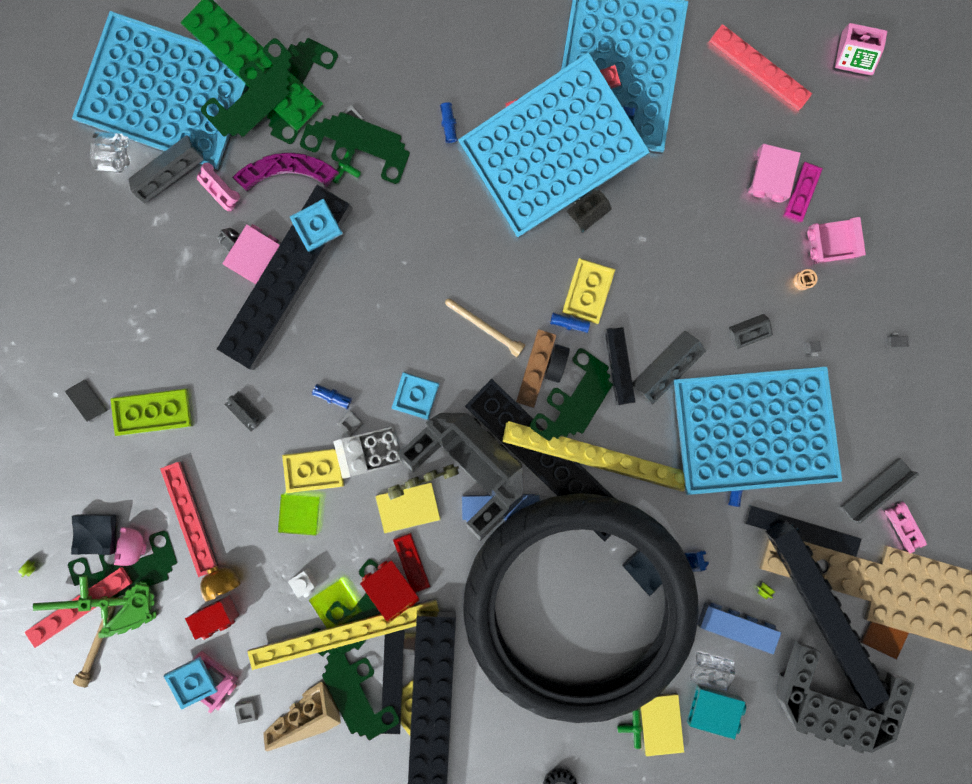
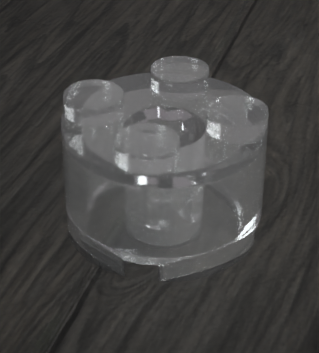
M95 132L92 137L96 138L95 143H91L90 146L91 163L97 167L95 170L121 173L125 167H129L130 158L127 155L128 137L119 133Z

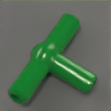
M348 150L345 153L342 160L346 159L349 156ZM338 163L336 170L339 174L332 182L337 184L344 171L356 178H359L361 171L349 164Z
M637 709L632 712L633 725H618L617 729L618 733H633L634 748L641 749L642 726L640 723V710Z

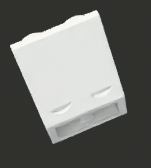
M394 426L333 441L342 478L403 463L398 456L400 450Z

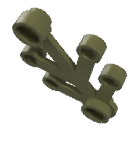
M454 464L442 467L444 471L437 473L435 469L425 473L423 479H419L418 476L411 478L405 482L406 486L400 487L397 484L389 487L388 496L392 500L404 495V489L412 488L442 475L444 479L458 475L459 466L454 467Z

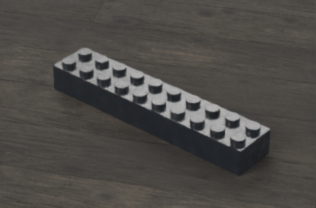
M317 184L302 210L325 199L341 229L353 209L352 206ZM292 224L217 347V350L246 368L255 370L333 240L308 252Z
M492 378L465 405L501 442L503 441L508 421L530 427L533 418ZM536 422L537 429L544 431L545 429ZM502 442L557 496L583 493L597 494L616 499L580 463ZM594 531L604 542L611 536V534Z
M785 520L766 530L765 533L858 698L868 709L890 699L886 692L889 690L887 685L878 676L879 671L875 664L869 660L870 655L867 649L859 642L861 639L858 633L850 626L851 620L848 615L841 610V602L830 591L833 588L829 581L822 576V568L811 557L814 554L810 547L803 542L804 536L800 529Z
M417 610L408 784H447L456 628L455 612Z

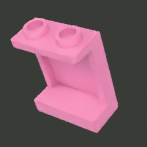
M762 144L758 149V162L752 186L748 192L753 193V196L758 198L770 197L774 202L781 203L786 201L791 195L801 153Z
M860 217L824 224L815 223L809 226L807 236L809 241H811L810 256L812 260L814 259V264L860 258L866 255Z
M246 224L222 264L256 284L280 245L277 244L279 240L270 234L268 237L261 234L262 229L254 224L250 227Z
M201 651L194 659L201 656L207 669L212 666L225 676L221 683L216 686L218 688L216 693L200 700L210 708L208 712L212 713L215 709L219 710L225 703V700H223L225 695H230L237 687L234 683L238 677Z

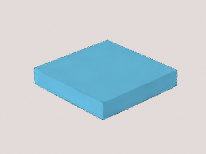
M325 199L290 216L308 252L343 234Z
M403 372L392 409L428 420L440 383Z
M201 656L164 674V678L181 710L218 691Z

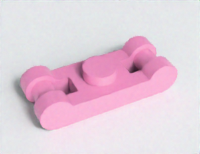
M203 163L201 171L197 175V180L225 210L232 211L235 203L240 198L239 193L231 190L213 171V165Z
M903 501L899 502L896 507H890L885 510L906 552L911 554L915 552L916 548H922L927 545L913 516ZM902 513L903 518L898 519L897 515ZM914 536L915 540L911 542L909 538Z

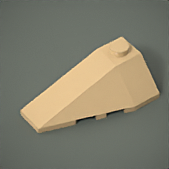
M320 682L302 694L303 698L297 704L293 703L289 707L290 711L284 717H279L263 733L265 751L268 752L324 733L341 724L339 709L325 683Z

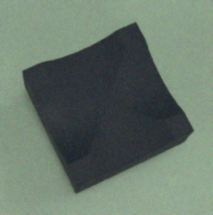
M77 514L72 516L73 541L71 555H111L115 553L116 515Z
M638 550L622 565L649 597L662 585L658 571L641 551Z

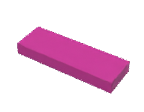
M808 162L803 163L783 216L803 222L823 168Z

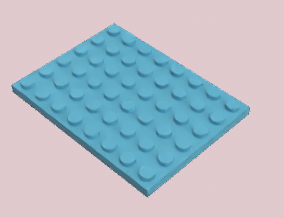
M572 0L561 70L588 52L599 70L615 65L621 86L611 90L621 106L635 108L634 120L630 119L648 150L663 153L688 1Z
M110 11L72 119L164 152L188 135L192 146L203 155L204 160L199 164L210 163L214 169L218 170L230 133L223 137L202 114L201 107L210 98H215L227 110L245 93L247 85L201 42ZM209 104L206 111L208 115L216 116L219 108L216 104Z
M589 52L458 139L518 238L650 154Z
M827 367L674 380L686 495L842 482Z

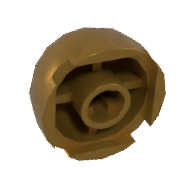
M218 566L207 570L208 574L201 580L200 590L206 602L216 598L215 595H223L235 589L241 583L236 573L230 568H218Z

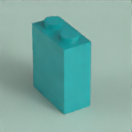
M697 685L687 723L692 728L735 740L736 734H739L741 730V717L746 712L745 701L739 696Z

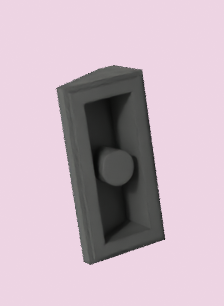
M765 314L729 327L737 349L773 335L770 319Z
M85 380L65 391L86 422H93L107 411Z

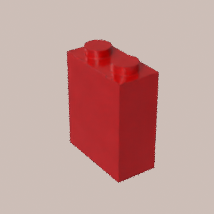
M392 560L378 566L379 570L373 574L370 572L365 575L360 583L388 624L420 600Z

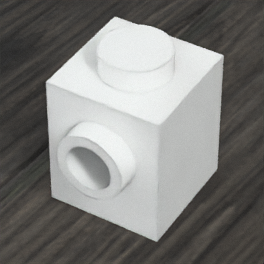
M308 568L288 581L298 598L302 595L307 597L315 592L313 588L318 584Z

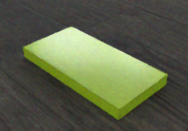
M188 389L110 398L115 436L192 426Z

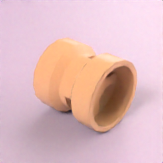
M811 269L798 272L793 278V284L799 290L809 289L817 283V274Z

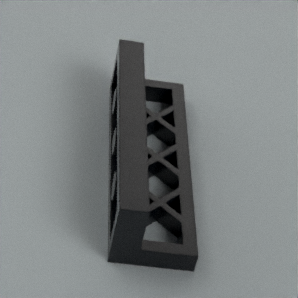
M624 327L605 329L604 335L615 404L635 403Z

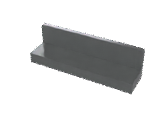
M186 135L128 179L131 192L145 204L204 160L203 155L192 146L190 137Z
M684 331L633 382V386L653 405L674 384V380L679 379L706 352L705 348L697 338Z
M898 458L840 507L853 522L862 523L915 479L919 473L911 471L901 458Z

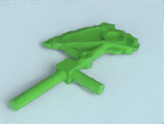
M80 575V597L78 600L33 603V611L78 608V612L91 611L92 607H100L103 627L98 633L99 638L111 637L116 633L117 635L126 633L129 629L139 628L144 622L146 624L156 618V610L150 611L152 609L151 606H154L155 602L153 600L154 594L151 593L149 585L141 581L140 583L136 582L135 586L131 587L132 589H128L123 597L108 598L103 596L101 599H92V596L88 594L87 575ZM123 605L115 616L107 622L108 606Z

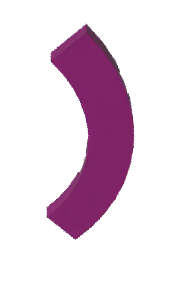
M278 153L265 156L261 160L246 165L232 178L246 191L268 177L285 173L309 176L327 187L339 172L328 163L306 154Z

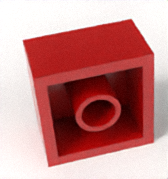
M228 595L195 611L186 617L185 620L194 639L196 640L201 637L202 640H205L214 635L218 629L223 631L231 627L236 622L235 619L239 616V613L231 596Z

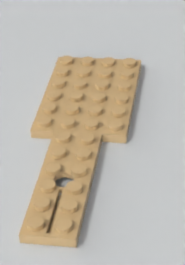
M768 538L760 569L790 577ZM804 542L812 550L814 555L811 557L815 562L821 559L827 561L828 570L822 576L829 581L833 588L832 590L869 601L864 617L865 620L972 651L971 570L913 553L909 554V552L889 546L884 547L879 564Z

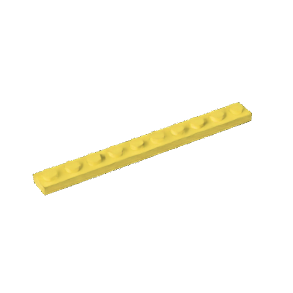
M510 421L506 423L502 442L674 490L685 491L683 470L560 436L559 439L552 437L551 441H548L533 431L531 427Z
M437 600L413 605L389 624L382 614L249 649L247 653L251 668L255 670L415 627L417 610L439 611Z

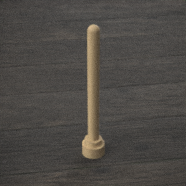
M446 299L445 304L508 346L509 350L512 351L511 354L516 357L520 355L525 347L524 343L521 341L517 342L516 340L512 341L452 299Z
M108 606L107 622L111 620L116 606ZM103 619L82 671H79L73 680V684L79 687H88L90 683L89 672L103 638L98 636L103 627Z

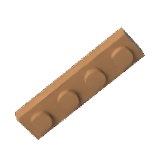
M538 329L516 400L517 403L532 408L535 407L555 342V334Z

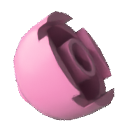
M121 527L119 532L121 536L117 540L114 565H133L139 560L141 555H145L147 544L143 543V536L137 530Z

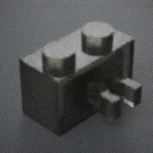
M596 187L586 196L581 197V200L578 199L573 202L574 205L567 210L571 221L583 233L612 210V207L606 196Z

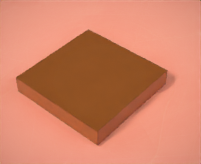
M870 621L860 642L897 660L909 632Z

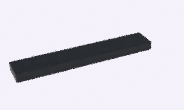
M749 506L745 524L768 530L786 520L789 524H794L796 528L800 529L804 536L803 541L857 557L862 538L755 506Z
M404 630L385 634L382 709L388 706L393 707L399 718V723L382 734H400ZM385 712L381 718L382 722L390 725L394 721L393 714Z

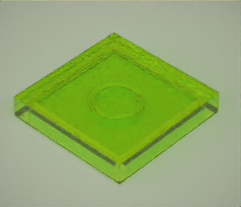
M281 494L278 533L316 536L320 497Z
M342 578L309 599V602L326 628L342 625L362 612ZM334 602H340L341 607H335L333 610L330 609ZM343 605L350 611L353 608L356 609V611L336 624L326 617V612L329 610L334 619H341L344 615Z

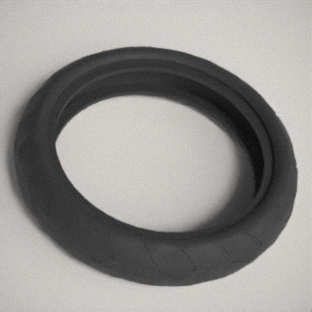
M578 493L550 497L522 508L503 522L490 535L477 553L465 585L463 614L468 642L474 656L487 678L501 693L520 707L547 719L571 723H592L608 721L631 713L652 701L665 690L680 672L690 654L695 641L699 607L698 592L692 568L681 546L664 526L634 505L611 497ZM570 530L605 532L627 541L641 551L654 565L660 575L664 590L665 605L662 624L655 641L647 653L625 672L611 679L590 684L558 682L528 668L513 654L506 644L499 629L495 611V601L500 583L514 560L537 541L550 535Z

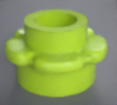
M28 559L18 570L22 575L21 577L25 575L29 577L36 569L34 566L35 561L32 562Z
M764 582L757 586L759 589L758 594L766 600L768 597L773 599L772 596L775 591Z

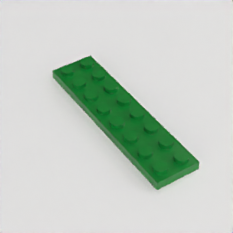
M201 0L180 22L183 27L243 82L244 80L239 76V70L249 61H253L264 74L274 66L263 53V46L213 0ZM248 67L244 72L245 77L249 80L255 79L257 76L255 68ZM290 73V76L287 78L290 84L286 88L289 94L273 110L295 131L299 132L323 106V103Z

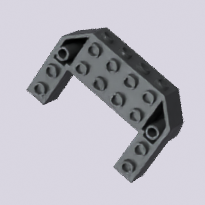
M439 413L425 423L426 428L398 453V456L414 472L436 450L442 447L492 497L466 523L467 528L481 541L522 501L523 467L520 461L515 457L513 458L502 444H499L489 431H485L481 427L482 425L476 418H472L468 413Z
M795 641L784 676L780 674L778 676L776 696L788 720L796 727L798 732L803 734L813 733L816 738L824 741L827 738L831 739L833 743L845 747V745L852 746V749L859 753H864V751L873 753L897 741L915 685L913 682L887 672L884 682L889 689L886 692L890 699L871 709H868L866 706L862 708L809 689L821 652L814 647Z

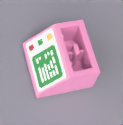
M849 23L841 34L835 68L872 76L883 53L888 31Z

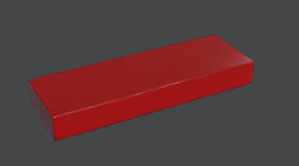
M412 533L393 539L408 583L413 591L416 593L430 588L431 585Z

